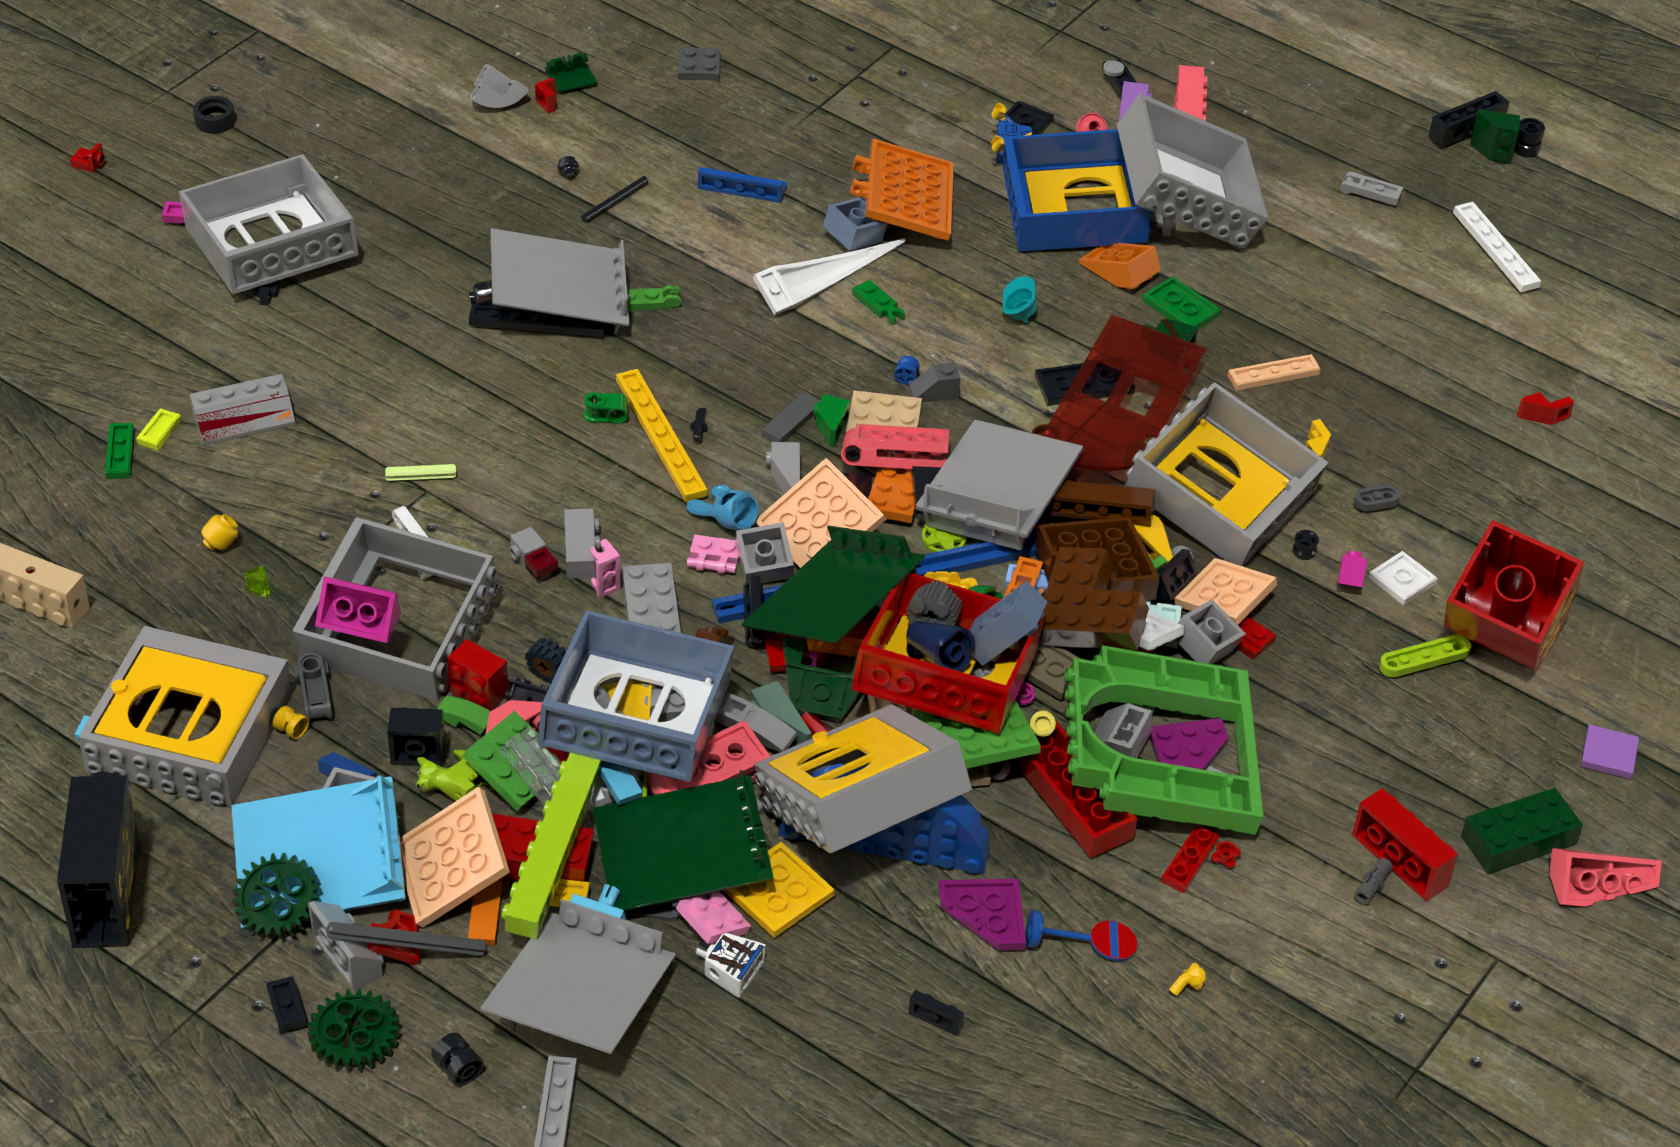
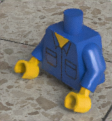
M997 103L993 107L991 114L993 119H1000L998 121L997 135L991 140L992 150L996 152V163H1003V137L1032 135L1031 127L1019 125L1008 115H1004L1006 108L1001 103Z

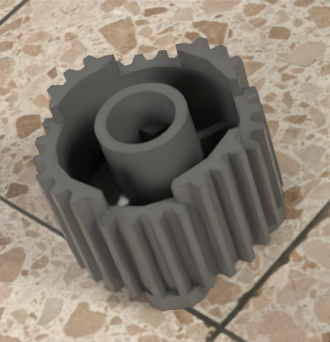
M932 580L930 584L927 583L925 586L922 585L921 588H918L911 599L906 613L908 615L907 619L910 620L909 624L915 621H924L955 626L962 612V599H959L958 596L956 597L957 594L952 593L953 590H949L944 581L940 583L939 580L937 582Z

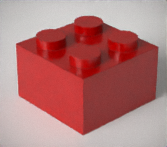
M468 639L447 657L450 691L455 696L478 704L489 711H493L505 699V692L509 689L506 660Z

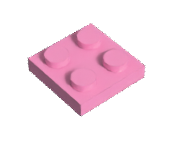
M720 891L680 900L676 907V910L707 944L717 942L724 933L736 936L748 934L751 927L742 914L734 908Z

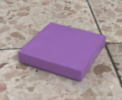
M1589 724L1580 767L1631 779L1639 737Z

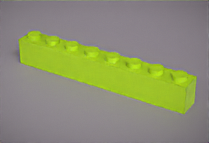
M570 753L567 761H562L559 770V776L561 777L559 781L555 780L551 790V796L553 797L551 801L547 800L543 810V816L545 817L543 821L539 820L535 830V836L537 837L535 841H530L527 862L522 861L518 877H520L519 882L513 883L510 892L511 902L510 904L505 903L501 918L505 920L506 932L537 939L599 780L601 760Z

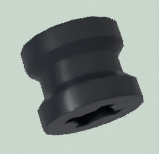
M1300 530L1297 532L1292 550L1293 554L1301 560L1314 558L1317 552L1316 547L1319 543L1318 535L1310 530Z

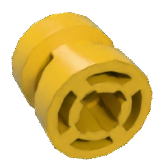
M283 706L273 718V727L280 732L285 731L290 738L298 740L307 731L309 719L303 714H296L295 710L291 707Z

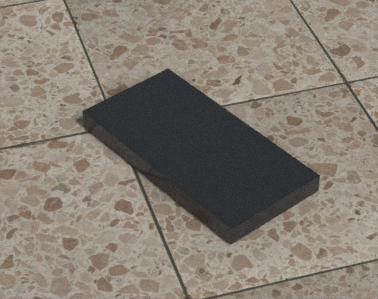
M1122 358L1037 369L1034 374L1047 406L1135 394V386Z

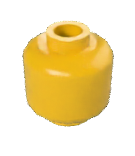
M226 514L212 516L202 528L203 543L211 550H226L238 536V524Z

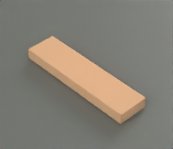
M1312 354L1231 369L1228 371V377L1237 391L1320 375L1321 369Z

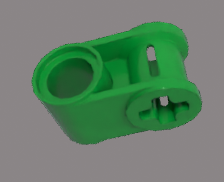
M590 392L584 397L586 409L584 410L583 417L587 422L620 424L627 420L628 399L624 394Z

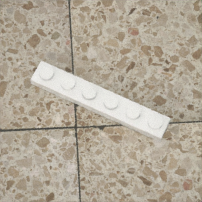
M1474 202L1454 207L1453 214L1520 292L1540 287L1541 280Z

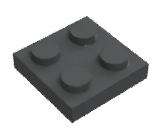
M679 48L678 79L719 80L720 49Z

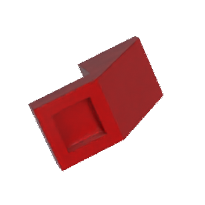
M1540 392L1521 399L1517 416L1521 419L1554 425L1570 418L1574 401L1568 396L1550 403Z

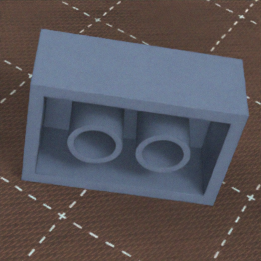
M1028 581L1021 584L974 620L969 631H971L975 638V651L971 649L970 654L982 666L990 660L995 662L1001 657L1005 649H1013L1023 636L1027 635L1029 637L1038 629L1037 623L1045 614L1043 610L1047 601Z

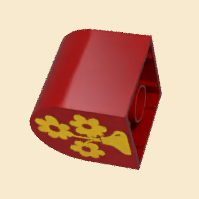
M1492 520L1447 600L1444 628L1537 671L1556 641L1572 607L1579 588L1584 561Z

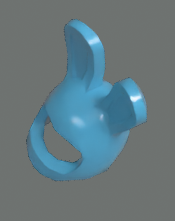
M717 485L712 489V497L715 500L714 505L697 499L687 502L686 508L692 514L714 517L721 526L734 531L750 528L755 523L759 512L757 500L750 491L731 490L726 485Z

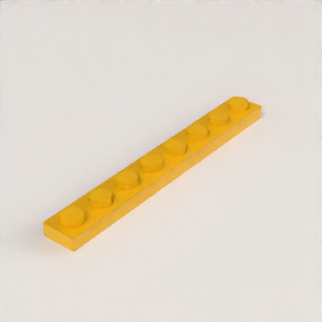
M634 369L616 374V382L627 397L628 403L684 501L688 502L689 500L706 497L707 488L639 370Z

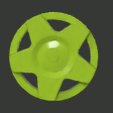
M927 523L922 530L921 536L923 546L931 553L953 549L954 543L958 542L961 543L957 547L965 546L967 536L929 527ZM935 546H941L942 549L935 548Z

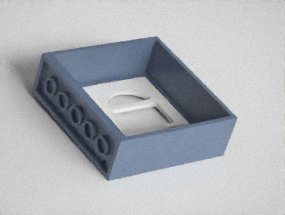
M586 610L541 704L538 745L691 782L729 686L734 646ZM621 677L608 708L603 709L594 697L596 687L607 679ZM630 679L663 686L649 720L615 713ZM671 690H675L684 700L685 708L683 712L670 721L658 722Z

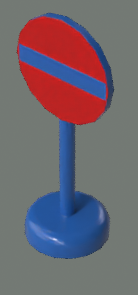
M1031 910L1028 916L1025 937L1026 947L1029 948L1037 947L1041 941L1042 934L1091 941L1097 953L1113 961L1129 959L1137 949L1138 943L1135 934L1130 928L1120 922L1102 921L1097 923L1090 935L1043 927L1044 918L1038 910Z

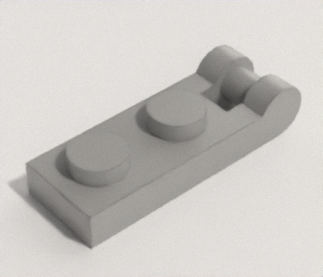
M1348 172L1339 188L1343 194L1354 193L1396 206L1404 187L1358 173Z

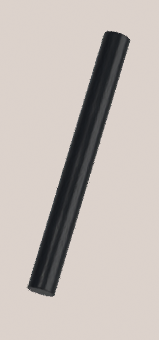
M642 176L584 213L581 216L582 220L587 223L646 185L648 178Z

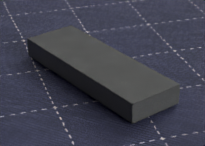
M803 392L761 429V436L772 442H784L813 416L815 403L820 401Z

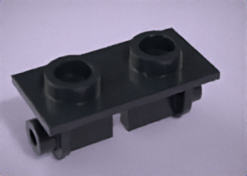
M508 678L507 681L511 686V690H506L504 698L508 701H528L530 698L532 702H543L550 686L541 684L539 687L532 685L530 681L523 678H517L516 680Z

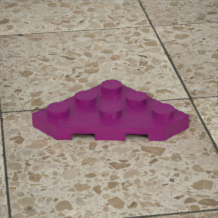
M1222 718L1153 726V730L1149 735L1157 762L1207 770L1215 760L1217 753L1227 745L1229 738Z
M1019 879L939 880V900L942 910L997 950H1025L1026 937Z

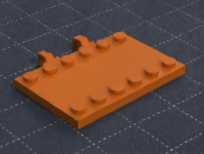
M873 139L871 142L869 158L859 155L855 156L852 170L859 171L861 174L864 172L868 174V182H861L854 178L850 194L866 198V217L927 234L936 239L948 241L950 238L954 162L877 139Z

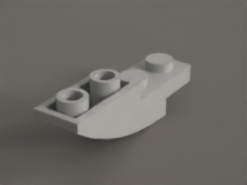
M728 693L726 697L724 696L715 719L716 723L727 727L745 720L763 746L778 752L787 750L798 735L794 729L771 713L731 693Z

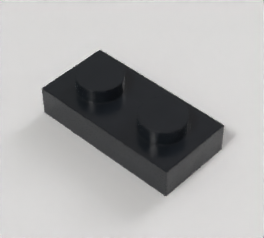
M293 976L266 983L267 993L279 1033L307 1026Z
M917 990L913 992L910 997L908 1014L955 1036L959 1035L963 1028L964 1012L955 1006L936 1000L929 994H923Z

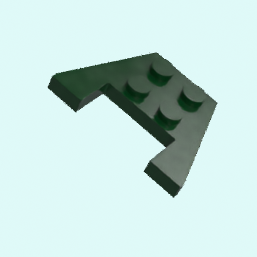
M784 636L783 651L789 699L799 714L803 715L807 712L817 718L841 723L860 693L852 690L858 652L852 675L803 665L801 662L806 640Z

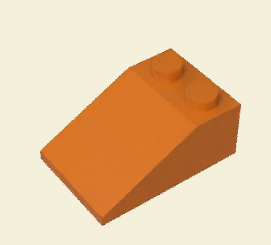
M1126 243L1099 246L1078 259L1079 264L1116 287H1123L1127 290L1138 288L1139 284L1152 279L1153 275L1161 271L1155 246Z

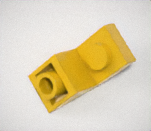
M1320 419L1312 421L1310 432L1308 433L1309 440L1306 441L1305 446L1324 459L1328 450L1331 433Z

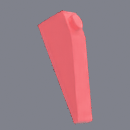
M1552 848L1549 875L1559 904L1589 906L1602 900L1608 901L1615 899L1617 896L1634 894L1659 887L1662 861Z

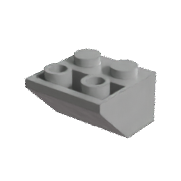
M1129 703L1105 712L1094 733L1103 743L1115 751L1138 758L1153 730L1152 711Z

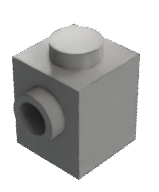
M532 527L510 536L511 547H509V553L511 557L517 560L525 570H528L529 568L525 564L524 556L546 547V543Z

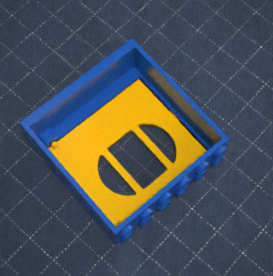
M1118 129L1003 137V175L1018 252L1105 246L1117 243H1148V235L1152 233V222L1149 219L1150 216H1153V212L1135 204ZM1085 180L1099 181L1109 185L1104 187L1066 189L1073 183ZM1114 193L1118 208L1068 211L1065 197Z

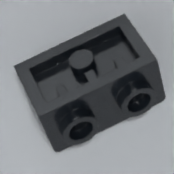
M1181 549L1157 572L1159 575V588L1157 589L1155 600H1173L1198 575L1189 549Z

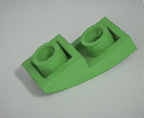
M445 696L437 708L443 709L444 721L456 727L461 722L480 735L487 727L489 713L491 712L478 704L453 696Z

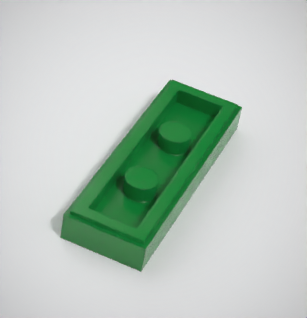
M134 423L109 424L105 468L106 479L131 477Z

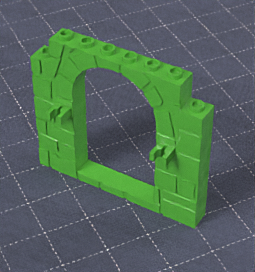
M1103 645L1099 655H1095L1093 661L1073 658L1071 667H1067L1064 674V682L1068 683L1065 691V700H1069L1066 708V718H1069L1066 735L1070 737L1067 754L1071 755L1068 773L1072 774V785L1099 789V796L1103 798L1105 810L1124 811L1129 814L1147 817L1154 816L1159 819L1183 823L1190 822L1256 835L1263 819V808L1247 670ZM1112 701L1137 704L1140 707L1151 710L1152 714L1155 707L1163 710H1176L1186 714H1199L1204 717L1235 722L1240 776L1143 760L1124 755L1103 743L1093 732L1089 722L1083 721V716L1092 707Z

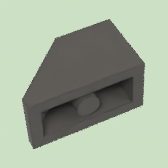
M956 363L932 365L909 384L912 397L922 398V402L959 398L961 378Z

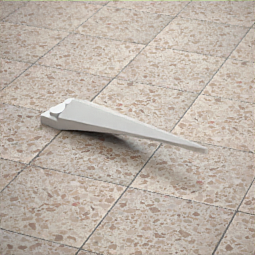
M899 239L839 255L773 266L756 273L753 276V280L773 314L777 315L797 307L899 247L906 239Z

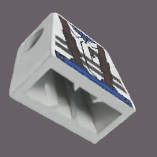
M724 933L715 945L712 943L707 944L704 940H701L697 947L696 955L705 958V975L709 979L740 998L765 961V944Z

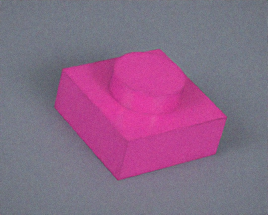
M166 201L162 213L163 222L184 223L181 202Z

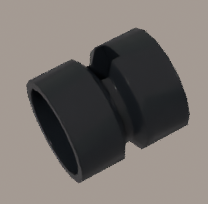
M1523 118L1520 120L1519 133L1514 149L1516 154L1527 158L1538 155L1545 132L1543 122L1535 118Z
M457 1032L450 1033L441 1038L431 1052L433 1060L442 1070H445V1074L456 1086H464L473 1081L480 1074L484 1066V1061L470 1048V1045L462 1035Z

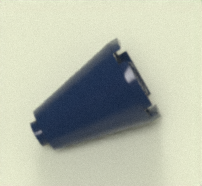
M915 621L907 629V642L929 663L963 672L970 664L972 658L969 656L971 649L975 651V638L971 631L966 628Z

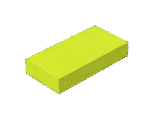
M160 408L137 436V444L158 451L182 421L181 415Z

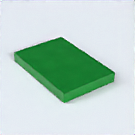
M1173 276L1142 295L1144 303L1167 319L1196 326L1198 329L1221 314L1220 308Z

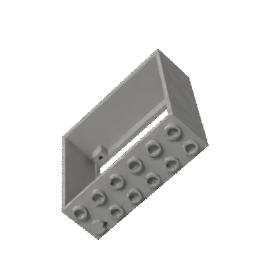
M356 517L292 630L298 657L300 658L307 653H315L320 655L323 661H327L328 669L438 701L442 692L445 693L449 687L447 657L466 639L470 640L472 634L477 633L482 615H486L489 609L491 597L495 596L498 592L497 567L494 565L493 556ZM379 560L471 585L472 587L429 667L337 640L340 632L316 627L315 623L323 577H331L366 586Z

